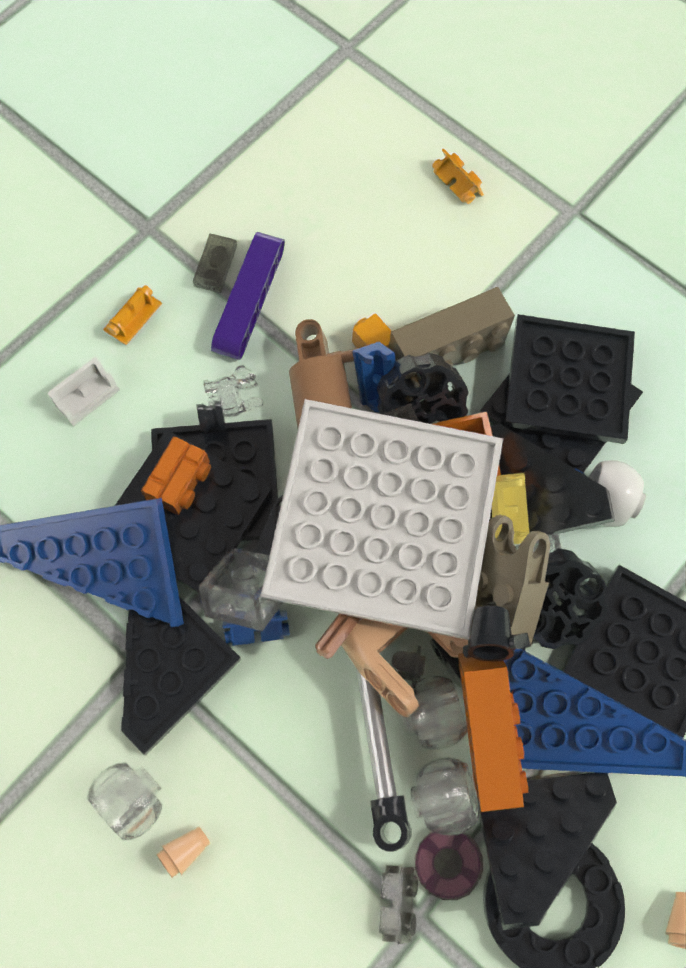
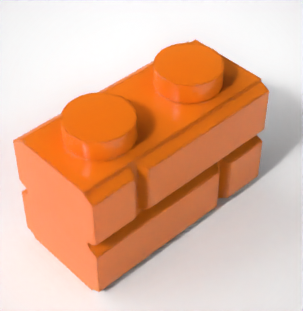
M173 437L141 490L145 499L162 498L163 508L176 515H179L183 508L188 509L195 497L193 490L198 481L203 482L210 472L211 465L209 464L210 461L207 453L194 445Z

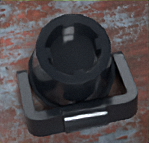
M482 606L474 610L471 636L468 639V645L463 647V654L466 658L473 657L482 661L508 660L514 656L516 649L530 646L528 633L512 635L510 614L507 609L499 606Z

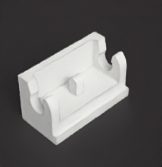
M95 356L47 392L56 408L74 427L118 393L120 388L117 386L111 373L105 371L102 363Z

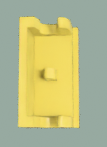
M524 473L497 476L491 507L492 518L501 514L512 520L514 544H521L529 534ZM502 524L497 528L495 538L499 536Z

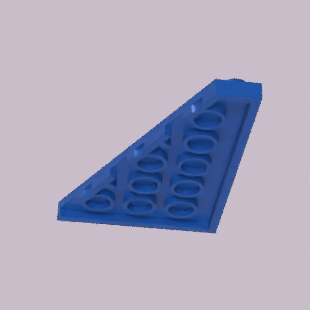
M162 498L0 525L1 563H10L14 568L22 571L29 570L42 575V578L62 586H71L83 594L90 593L105 599L107 603L126 610H135L144 617H154L170 623L171 627L184 624Z
M521 648L515 650L512 658L504 660L508 669L510 692L513 694L514 703L518 705L520 724L516 725L518 737H521L524 749V759H520L522 769L686 777L685 738Z

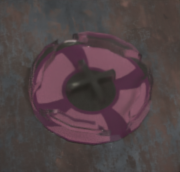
M439 828L429 832L419 842L414 855V870L419 883L429 894L442 900H459L470 895L478 885L483 873V856L478 844L467 833L457 828Z

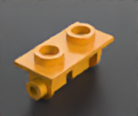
M443 148L442 152L445 158L443 160L437 159L433 163L434 174L446 185L453 179L456 180L449 188L461 202L470 204L476 196L474 194L476 192L483 196L480 178L473 171L467 173L462 168L465 164L456 153L450 155Z
M144 285L142 288L138 287L132 297L109 320V323L103 330L127 345L162 305V302L151 296L153 291L147 285Z

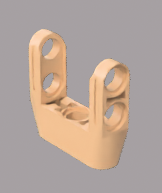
M362 618L341 646L359 673L391 707L403 717H409L419 706L413 688L380 655L385 648L408 628ZM428 632L451 657L458 658V654L463 653V647L468 645V640Z

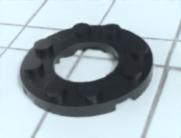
M592 843L585 856L582 857L575 868L573 875L582 885L587 900L586 914L580 927L569 937L558 940L542 938L533 932L530 927L503 930L489 867L483 891L484 914L494 941L508 959L520 968H599L606 962L615 950L623 931L625 898L621 882H618L616 874L609 863L610 861L605 854Z

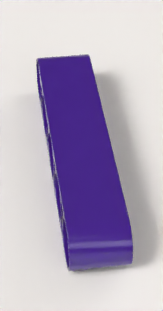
M258 231L255 233L213 335L211 351L213 353L236 360L242 359L281 261L285 239Z

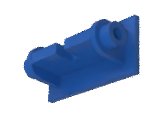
M267 607L261 609V613L248 615V611L230 613L229 618H224L222 625L223 629L230 628L229 631H224L225 642L227 644L232 643V646L255 643L254 631L259 630L262 642L284 639V636L290 635L289 623H282V621L288 620L287 610L280 611V607Z

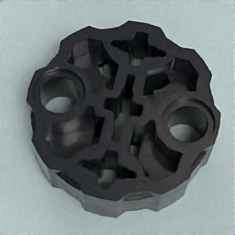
M433 353L417 357L407 355L395 361L394 367L387 374L381 376L376 389L379 394L377 408L382 415L395 417L391 412L395 410L398 414L397 418L431 424L435 421L442 422L467 416L469 411L466 407L469 391L456 368L446 363L442 356ZM416 372L412 378L405 379L409 373ZM448 382H451V384H452V386H451V387H452V390H451V391H449V389H448V387H449V386H448Z
M558 548L549 553L545 581L549 584L533 637L541 647L557 649L566 644L578 645L591 637L592 630L596 625L604 621L609 607L605 601L607 586L601 575L589 562L579 558L573 551ZM590 578L587 583L581 585L585 579ZM554 591L559 596L558 599L561 602L560 606L555 601L556 599L553 595Z

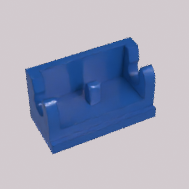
M376 342L352 352L360 402L363 406L367 405L372 411L379 413L377 408L379 394L376 389L381 376L387 374L394 367L396 360L395 353L381 342Z

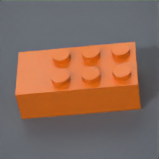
M459 653L458 660L473 781L480 810L485 812L524 807L523 794L528 793V782L525 771H522L520 759H524L522 739L518 737L516 725L520 724L518 705L514 703L513 694L510 692L507 666L504 661H482L473 657L466 658L463 653Z

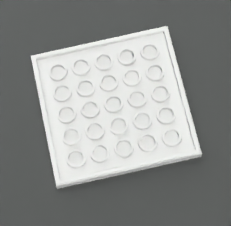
M305 399L261 598L468 640L471 632L503 438Z

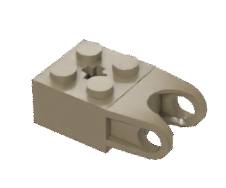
M500 514L489 521L474 610L482 606H499L507 609L510 614L512 635L528 633L531 646L549 584L545 581L550 552V540L544 532L531 531L517 550L514 545L513 522L509 517ZM502 524L499 536L495 538L496 530ZM539 540L538 547L533 553L534 545Z

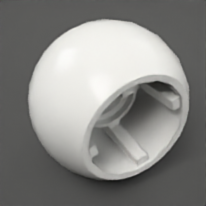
M618 460L599 462L589 478L609 490L615 518L614 522L601 524L600 526H623L630 518L635 519L644 506L646 494L643 493L644 481L641 475L625 462Z

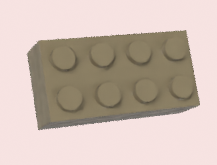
M495 287L391 331L389 349L395 353L396 361L407 355L417 357L433 353L442 356L451 367L462 361L468 363L476 359L479 354L488 350L490 352L496 351L505 344L515 314L499 287ZM416 372L409 373L405 379L412 378Z

